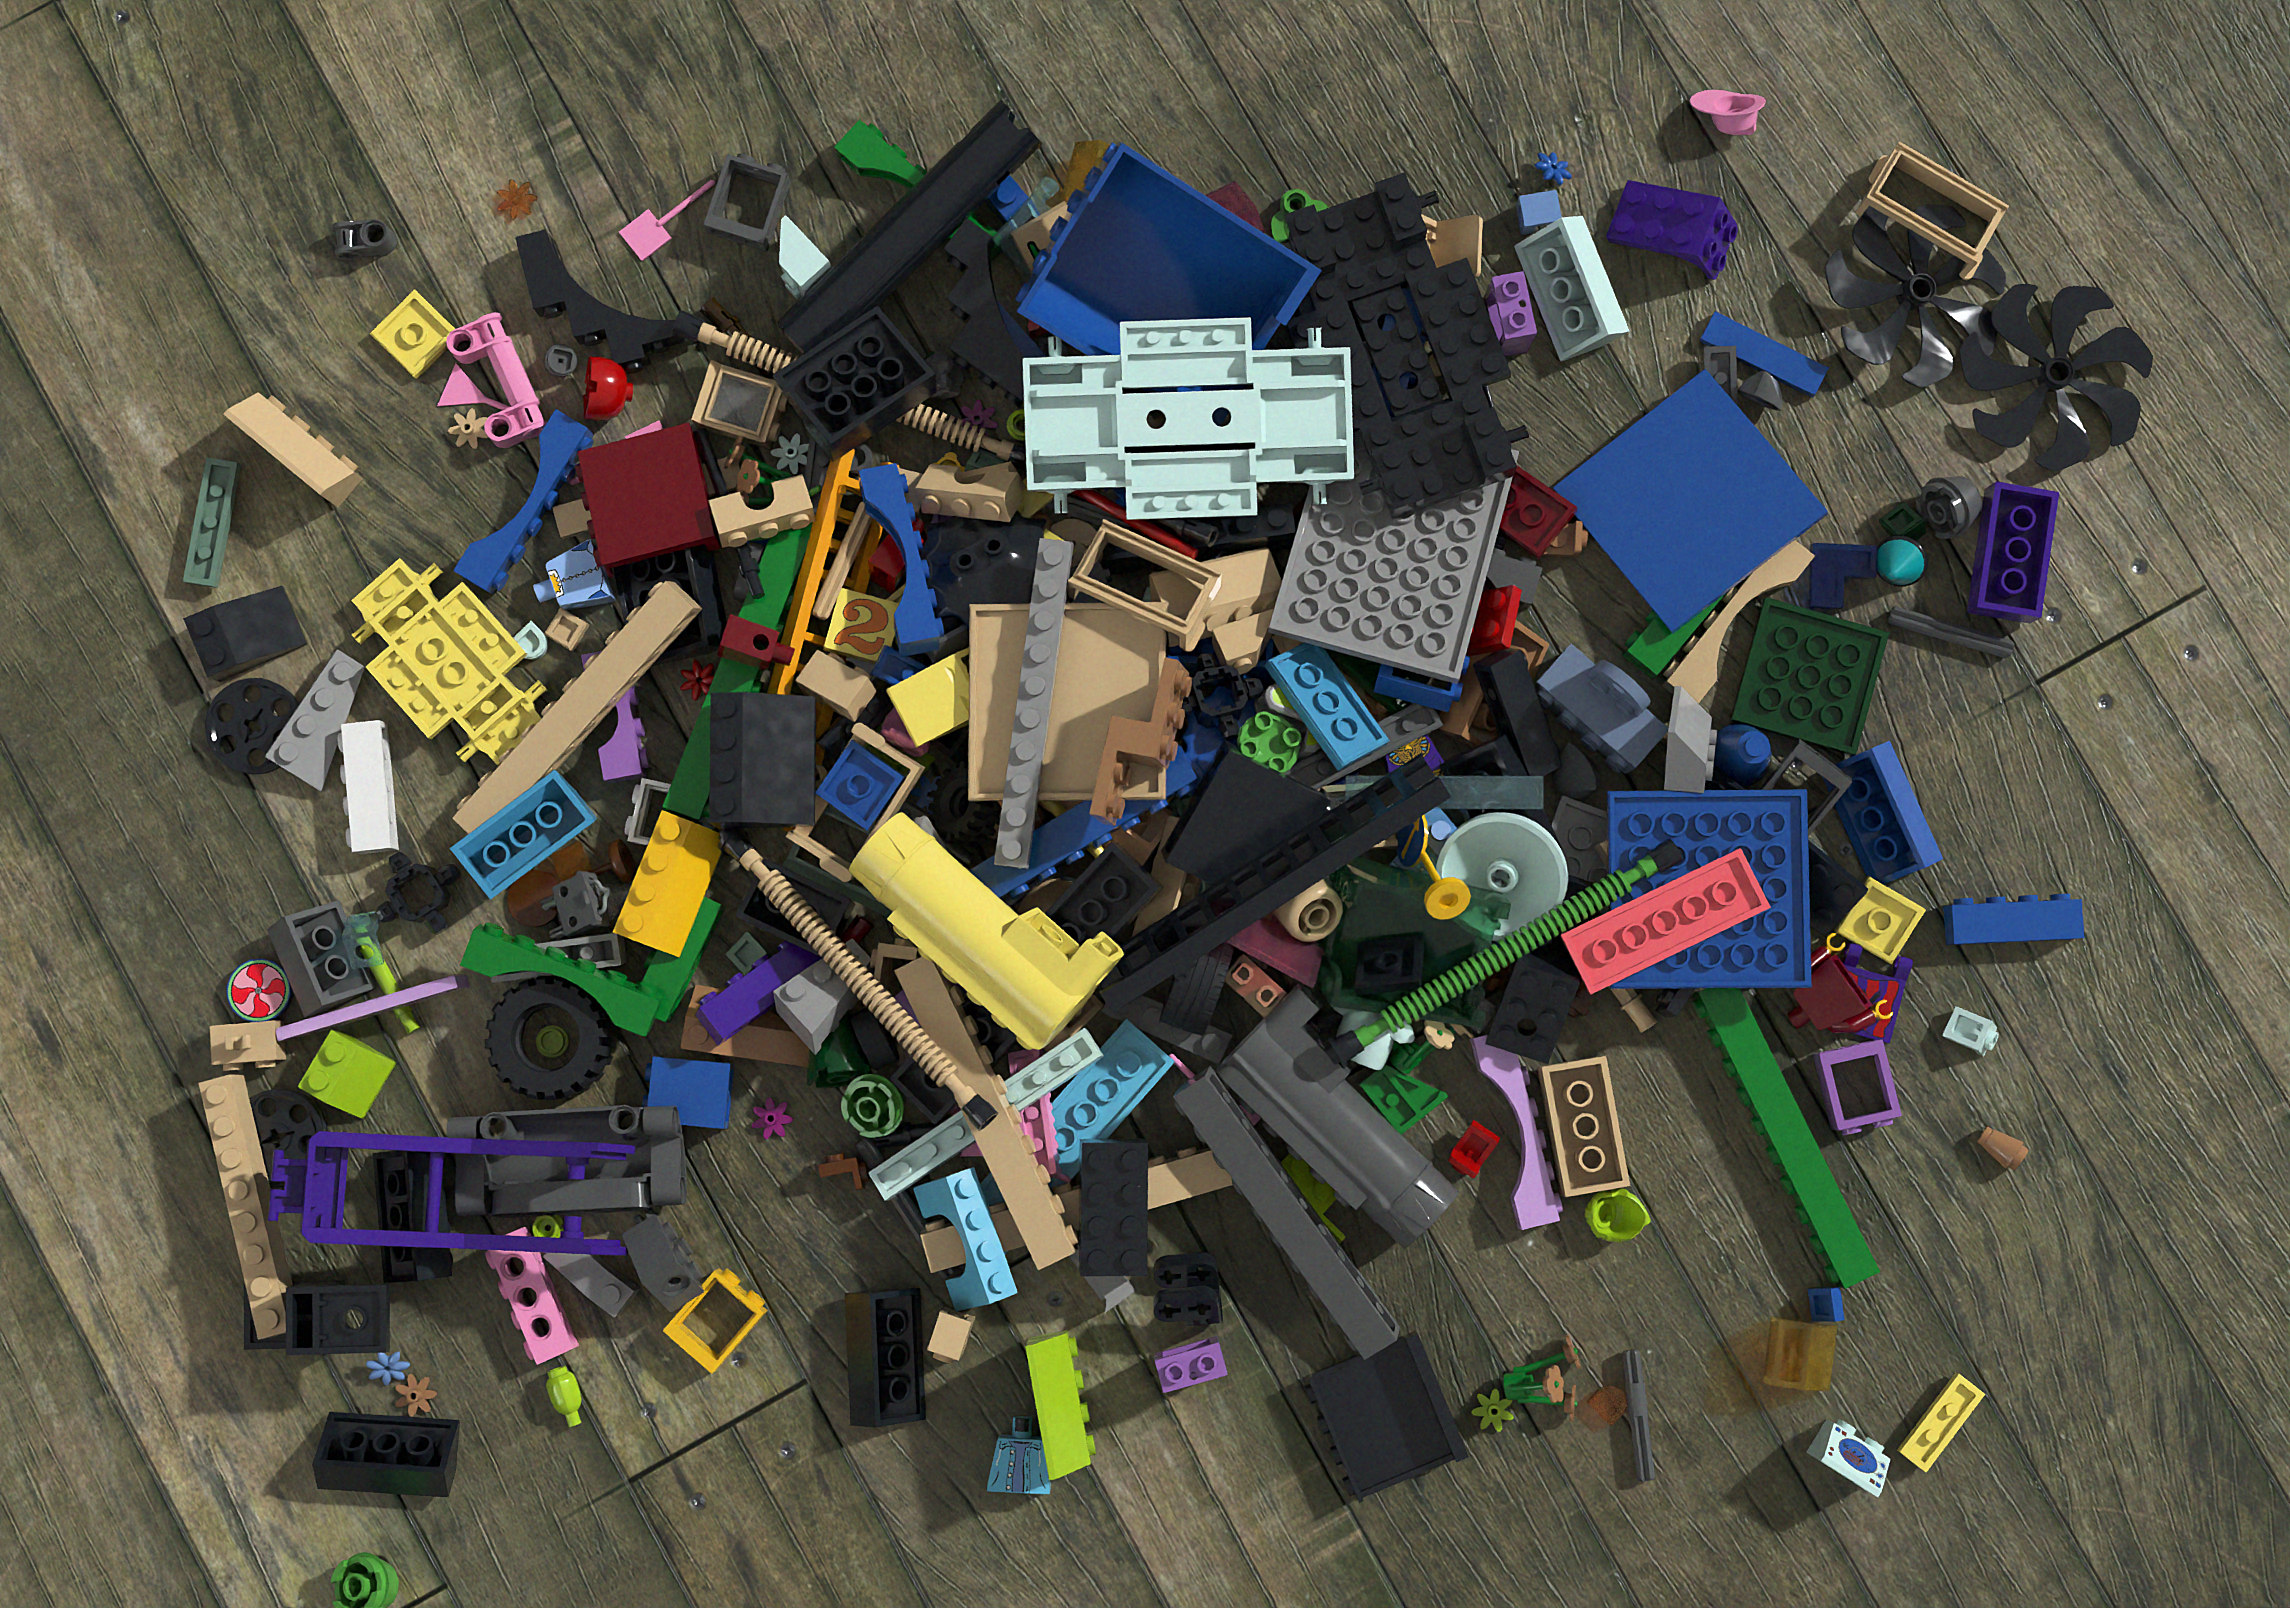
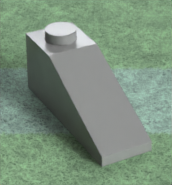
M545 1253L543 1256L587 1298L614 1318L622 1315L641 1289L598 1255Z

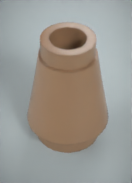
M1988 1126L1977 1140V1143L1982 1145L2005 1169L2009 1167L2014 1171L2029 1151L2028 1148L2023 1146V1141L1991 1129Z

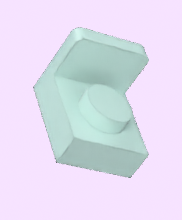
M1956 1006L1944 1030L1943 1037L1975 1050L1977 1054L1984 1056L1987 1049L1991 1051L1994 1048L1999 1034L1996 1032L1997 1027L1993 1021Z

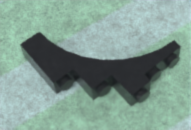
M546 229L515 237L535 312L540 317L544 316L550 319L561 316L563 311L567 310L573 336L580 345L594 346L602 343L603 339L607 338L613 361L620 364L626 374L637 373L643 370V366L650 364L647 352L652 351L653 354H659L669 351L671 349L670 346L682 343L688 346L700 342L698 340L694 342L672 334L675 320H652L628 315L601 303L584 291L569 275L562 264L553 239Z

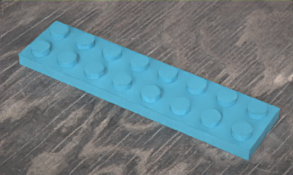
M1128 1019L1120 1025L1100 1048L1104 1056L1078 1073L1051 1103L1053 1106L1051 1112L1055 1119L1053 1126L1057 1132L1055 1139L1059 1146L1057 1148L1060 1156L1059 1165L1062 1169V1174L1071 1179L1079 1171L1080 1139H1107L1175 1062ZM990 1172L980 1184L987 1206L1005 1201ZM1052 1177L1048 1185L1051 1189L1066 1182Z

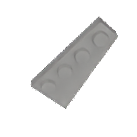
M336 649L264 757L321 791L338 745V733H342L341 724L346 722L365 667Z

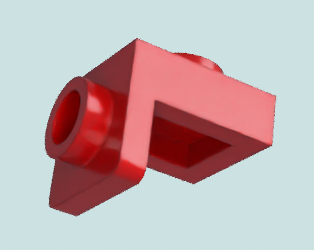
M1473 1119L1452 1147L1447 1160L1460 1174L1475 1178L1482 1164L1499 1143L1500 1137Z

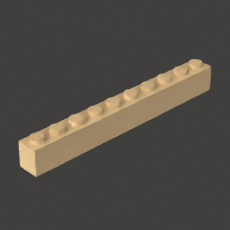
M659 582L648 593L650 599L642 607L638 606L627 616L626 620L628 623L621 631H614L605 641L606 648L600 654L596 653L584 664L586 670L579 678H572L562 689L564 694L557 702L552 701L541 712L543 718L536 725L532 724L524 730L520 736L522 741L515 749H508L500 757L499 762L501 764L494 772H488L478 782L480 788L473 795L470 794L461 800L457 805L459 811L452 819L468 834L553 770H557L702 610L675 582Z
M920 957L894 970L921 1028L925 1031L924 1034L930 1037V1041L933 1040L936 1043L935 1047H939L942 1050L941 1053L946 1054V1060L950 1059L953 1062L952 1066L956 1065L959 1069L956 1077L966 1087L970 1086L976 1094H979L984 1100L989 1102L998 1112L997 1117L987 1127L978 1131L959 1105L1037 1269L1040 1270L1075 1253L1079 1249L1077 1245L1080 1242L1079 1236L1072 1224L1067 1225L1062 1214L1065 1212V1208L1060 1197L1057 1194L1053 1195L1048 1185L1051 1182L1048 1171L1043 1164L1038 1165L1033 1154L1036 1152L1034 1142L1028 1134L1024 1135L1019 1125L1022 1122L1020 1113L1014 1104H1009L1005 1093H1007L1006 1084L999 1074L995 1075L990 1065L993 1063L991 1053L986 1045L981 1046L976 1036L979 1033L977 1024L971 1015H966L961 1005L964 1003L961 991L956 985L952 986L951 982L942 974L943 969L934 961H928Z
M1191 1146L1178 1150V1156L1165 1160L1164 1155L1148 1159V1210L1233 1185L1232 1177L1227 1170L1221 1169L1215 1162L1213 1151L1210 1147L1196 1151V1147ZM1064 1183L1052 1187V1194H1057L1064 1205L1065 1212L1062 1214L1067 1225L1072 1224L1076 1231L1079 1230V1185L1071 1187L1070 1183ZM1002 1201L988 1206L1003 1252L1026 1246L1006 1202ZM944 1219L925 1224L926 1230L920 1231V1236L931 1273L966 1263L962 1240L952 1222L945 1224Z

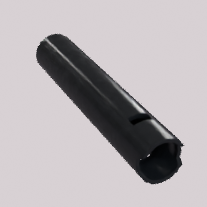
M1002 100L992 107L960 142H957L778 320L779 329L783 331V334L802 354L816 347L874 307H879L961 226L966 218L968 219L1000 187V184L1010 174L1012 175L1042 145V142L1029 128L1018 129L1014 125L1015 115Z

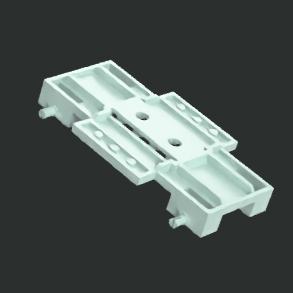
M1251 317L1120 322L1121 355L1062 356L1061 339L1056 336L1055 350L1054 337H1048L1049 357L1023 358L1028 492L1045 491L1054 494V513L1060 514V501H1062V513H1068L1067 494L1076 490H1093V488L1125 487L1127 520L1256 516V483L1265 482L1306 483L1313 485V505H1319V492L1320 505L1327 504L1326 485L1335 481H1351L1354 479L1350 347H1321V328H1315V341L1314 328H1308V348L1252 350ZM1253 385L1251 390L1122 394V389ZM1217 408H1225L1230 412L1231 421L1228 425L1220 427L1213 422L1212 414ZM1153 410H1160L1166 418L1164 426L1159 429H1153L1147 424V415ZM1255 443V449L1124 453V447Z

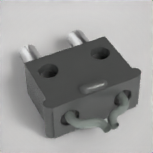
M577 871L576 876L551 887L553 895L541 901V905H543L541 907L547 911L557 906L562 925L550 931L549 934L553 940H558L564 936L581 937L595 929L609 927L610 925L607 913V898L611 896L610 888H604L595 873Z

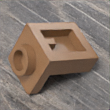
M1583 522L1567 523L1542 556L1577 558L1582 549L1587 547L1588 532L1587 530H1582Z

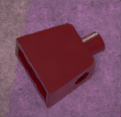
M730 614L717 656L767 670L770 661L790 666L795 648L777 642L780 632ZM754 644H762L765 650L756 649Z

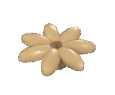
M473 408L467 413L466 419L458 413L454 414V418L459 425L449 428L448 432L459 435L456 441L457 447H461L468 440L470 446L473 449H477V437L488 438L485 430L481 429L485 425L487 417L476 420V413Z

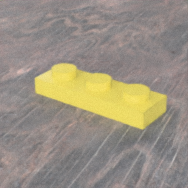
M1955 1372L1897 1451L1922 1471L1927 1472L1985 1394L1962 1375Z

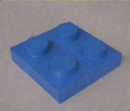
M852 739L815 793L865 830L870 831L905 781L906 776Z

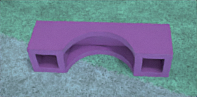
M602 651L581 655L584 671L586 670L584 664L594 654H600ZM632 686L615 705L618 712L616 731L613 737L598 749L603 780L609 784L647 777L646 768L650 767L647 749H642L640 737L645 736L641 717L637 718L635 705H639V697L635 686Z

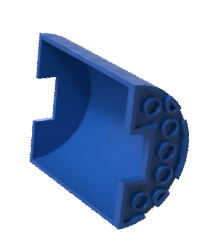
M1112 142L1105 151L1099 166H1093L1084 180L1085 186L1080 191L1076 188L1066 204L1068 206L1066 216L1064 218L1058 216L1049 231L1051 233L1049 237L1051 241L1046 250L1041 249L1032 264L1034 267L1032 270L1033 274L1028 284L1024 283L1015 300L1019 302L1018 313L1088 356L1121 355L1120 322L1251 317L1252 350H1263L1280 323L1286 326L1322 270L1123 142H1118L1117 144ZM1247 385L1141 389L1147 393L1244 390ZM1217 408L1212 414L1213 422L1220 426L1229 411L1225 408Z

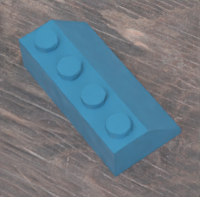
M553 770L453 845L450 850L491 900L592 824L597 817L574 788L556 770Z

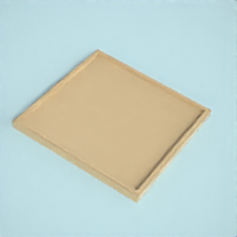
M1145 602L1167 612L1166 602ZM1108 603L1065 604L1038 801H1092L1111 715L1151 722L1163 663L1166 658L1165 629ZM970 604L968 801H1003L1030 604ZM1130 762L1129 766L1132 767V777L1129 786H1124L1121 799L1166 800V769Z

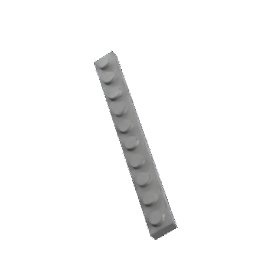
M1044 538L1039 540L994 864L999 866L1029 868L1074 547L1073 542Z

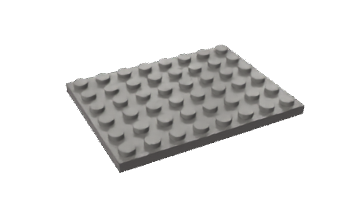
M1354 432V479L1351 481H1335L1326 485L1327 504L1320 505V492L1319 505H1313V485L1309 487L1268 633L1458 684L1512 477L1392 519L1381 489L1364 496L1361 494L1358 483L1375 478L1376 475L1360 432ZM1511 449L1514 460L1517 462L1519 451Z

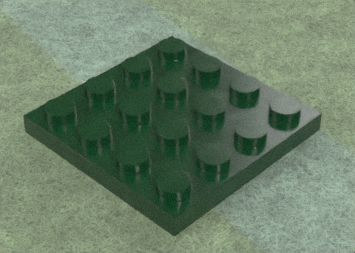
M1765 597L1762 601L1729 721L1750 725L1757 729L1795 740L1801 739L1809 744L1855 756L1890 632Z

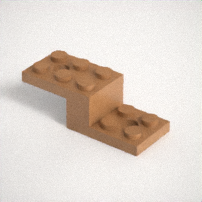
M1164 659L1150 723L1111 715L1089 813L1102 824L1115 826L1117 818H1122L1125 808V799H1121L1124 786H1129L1132 777V767L1129 766L1130 762L1168 769L1169 762L1174 761L1176 758L1178 743L1174 739L1176 730L1181 729L1184 722L1185 710L1181 709L1184 696H1189L1192 686V678L1188 677L1189 672L1176 659Z

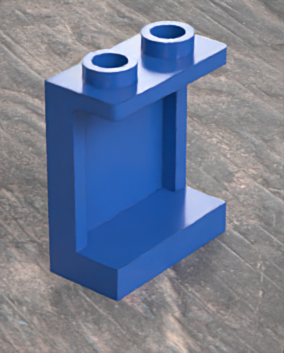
M653 1056L652 1063L648 1062L646 1066L645 1081L650 1082L649 1095H644L642 1107L676 1105L681 1125L726 1129L729 1126L735 1064Z

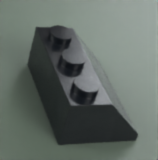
M763 859L762 863L770 872L775 869L778 870L785 877L786 881L795 888L797 894L802 896V900H805L808 906L813 908V912H816L819 918L824 920V924H827L830 930L835 932V936L839 937L856 905L852 899L768 859ZM755 875L735 917L821 957L818 951L813 949V945H810L807 939L802 937V933H799L796 927L792 926L791 921H788L785 915L780 912V909H777L774 903L769 900V897H766L763 891L758 888L761 880Z

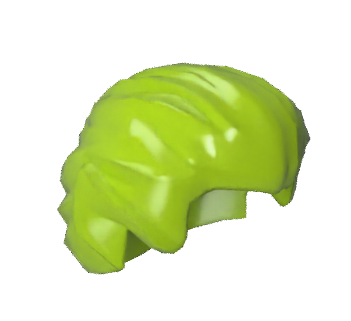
M1616 1188L1610 1191H1599L1592 1197L1585 1208L1586 1222L1591 1226L1593 1233L1597 1238H1602L1608 1242L1622 1243L1635 1238L1643 1227L1651 1222V1218L1637 1196L1628 1192L1627 1189Z

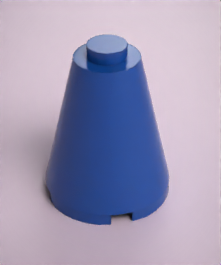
M1736 723L1720 729L1717 732L1713 768L1716 765L1742 787H1747L1760 781L1767 773L1772 759L1771 747L1767 737L1757 728L1746 724Z

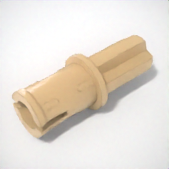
M1610 989L1622 1005L1620 1007L1621 1011L1625 1009L1640 1033L1658 1022L1641 1000V993L1637 994L1634 989Z

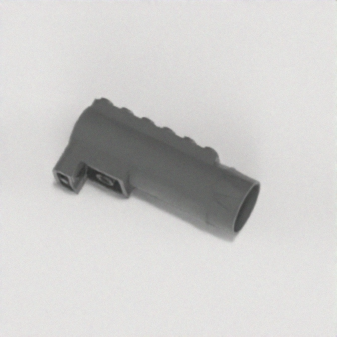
M1299 982L1215 1068V1071L1227 1090L1230 1092L1233 1089L1241 1097L1239 1103L1251 1115L1256 1112L1265 1121L1262 1124L1263 1127L1273 1137L1281 1136L1289 1144L1286 1149L1298 1161L1304 1159L1312 1167L1310 1173L1321 1184L1327 1182L1336 1190L1333 1195L1343 1206L1348 1207L1351 1205L1355 1210L1360 1206L1374 1223L1377 1222L1405 1249L1442 1215L1457 1197L1459 1191L1432 1165L1433 1162L1431 1160H1428L1415 1149L1345 1080L1353 1067L1349 1063L1346 1067H1343L1341 1063L1334 1065L1325 1050L1329 1043L1307 1023L1324 1003L1307 986Z

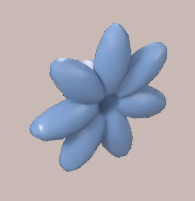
M395 1352L391 1356H387L385 1353H377L378 1361L366 1362V1366L373 1369L369 1374V1379L373 1380L382 1376L384 1385H389L391 1377L397 1380H404L405 1375L401 1370H405L410 1366L408 1362H398L400 1352Z

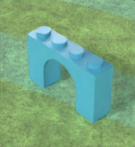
M972 1167L914 1187L913 1190L923 1219L938 1214L944 1215L955 1226L964 1246L966 1256L964 1273L945 1280L955 1311L988 1305L1018 1293L975 1168Z

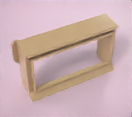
M1899 141L1889 156L1883 155L1879 158L1869 175V181L1872 185L1855 214L1861 216L1869 205L1965 261L1959 275L1964 280H1970L1983 259V250L2009 205ZM1894 166L1988 221L1974 248L1879 192Z
M1103 519L1099 531L1075 573L1068 580V595L1070 598L1075 599L1079 591L1084 592L1180 636V648L1186 652H1191L1196 647L1205 630V623L1202 619L1221 586V572ZM1109 542L1204 585L1186 620L1088 577L1106 544Z
M856 723L851 730L854 734L850 741L852 739L856 740L863 746L869 743L910 769L905 781L887 805L864 842V846L889 819L897 814L925 767L887 744L884 737L862 723ZM817 794L815 796V825L829 804ZM815 826L796 827L795 830L787 833L786 837L820 858V867L843 882H848L855 878L849 873L850 862L809 837Z

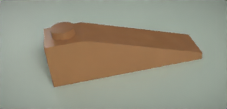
M695 986L685 1016L680 1049L807 1067L808 1046L780 1016L770 1011L718 1046L695 1014L699 1007H701L698 1002L713 991L718 995L725 989Z

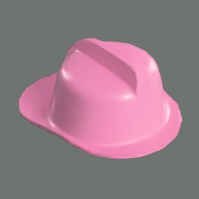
M1724 90L1701 91L1694 94L1690 99V104L1693 108L1711 114L1713 123L1720 132L1731 135H1752L1756 130L1758 110L1764 107L1766 103L1764 97L1759 95L1740 94Z

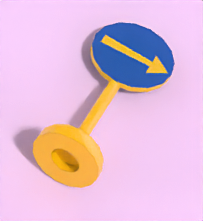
M1423 815L1414 823L1398 831L1397 854L1404 867H1415L1420 861L1423 862L1434 882L1425 893L1424 903L1426 910L1433 918L1440 920L1450 919L1458 916L1466 909L1471 898L1470 891L1461 879L1455 877L1440 878L1428 854L1425 852L1428 840V825L1425 815Z

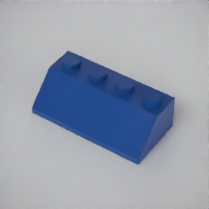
M1890 741L1834 764L1852 778V783L1834 805L1866 876H1870L1885 884L1926 868L1943 859ZM1822 776L1828 792H1830L1834 785Z

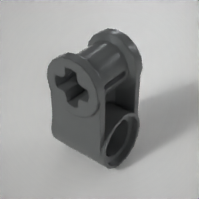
M378 219L354 222L341 221L332 225V231L336 233L337 244L334 257L340 260H356L362 257L387 255L397 246L396 234L384 222ZM383 231V238L379 242L374 243L375 235Z

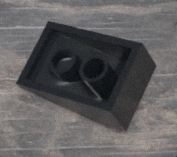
M284 586L217 604L183 618L207 677L218 682L307 645Z

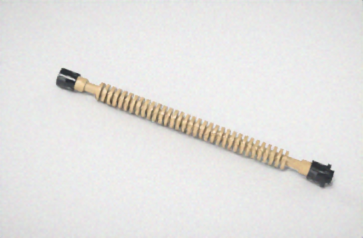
M680 310L674 322L672 334L694 342L698 340L709 345L715 343L727 348L726 355L732 356L734 353V358L738 360L742 356V361L746 363L750 358L749 364L755 365L758 360L757 367L762 369L765 365V370L769 372L773 367L774 374L793 362L794 354L790 352L786 356V351L781 349L778 354V348L774 346L770 351L771 345L767 343L762 349V341L758 340L755 344V339L750 337L747 342L748 336L742 334L740 337V333L736 331L731 337L716 331L715 326L705 323L706 320L683 310ZM921 403L918 409L914 407L896 419L897 422L901 423L903 417H905V425H909L912 420L911 427L915 429L920 423L919 430L923 432L926 426H928V434H932L935 429L934 436L940 437L943 432L942 439L946 441L949 435H951L950 442L955 443L958 438L959 446H963L964 441H966L965 448L969 450L972 444H974V452H978L979 448L982 447L997 453L996 457L1008 462L1011 461L1014 467L1026 471L1025 475H1027L1025 444L1017 441L1012 443L1004 439L1001 442L985 436V428H981L978 433L979 426L973 425L972 430H970L971 423L967 421L964 427H962V419H958L955 424V417L950 416L947 421L948 414L944 412L941 418H939L940 411L936 409L933 415H931L932 408L927 407L924 412L925 405Z
M724 829L718 837L720 840L717 845L718 849L722 852L725 851L739 864H742L747 871H752L761 880L758 888L763 891L764 895L769 897L774 906L780 909V912L785 915L788 921H791L792 926L796 927L799 933H802V937L807 939L810 945H813V949L818 951L821 957H824V961L829 964L832 970H835V973L840 976L843 982H846L849 988H852L851 991L857 994L860 1000H863V1004L869 1006V1011L874 1012V1016L879 1019L882 1025H885L888 1031H891L893 1037H897L898 1043H902V1047L905 1050L908 1049V1054L913 1056L916 1062H919L921 1068H925L924 1071L927 1075L931 1074L930 1078L933 1081L937 1080V1086L947 1085L956 1095V1102L962 1107V1110L975 1128L981 1131L997 1117L998 1112L979 1094H976L970 1086L966 1087L956 1077L959 1070L956 1065L952 1066L953 1062L950 1059L946 1060V1054L941 1053L942 1050L939 1047H935L936 1043L933 1040L930 1041V1037L927 1034L924 1035L925 1031L919 1028L916 1022H913L911 1016H907L908 1013L906 1010H902V1006L899 1003L896 1004V999L891 997L888 991H885V987L880 985L877 979H874L872 973H868L869 970L865 966L863 967V963L858 960L855 954H852L849 948H846L847 946L844 942H841L838 936H835V932L830 930L827 924H824V920L819 918L816 912H813V908L808 906L805 900H802V896L797 894L795 888L786 881L785 877L776 869L771 872L762 863L763 858L756 852V848L745 835V829Z

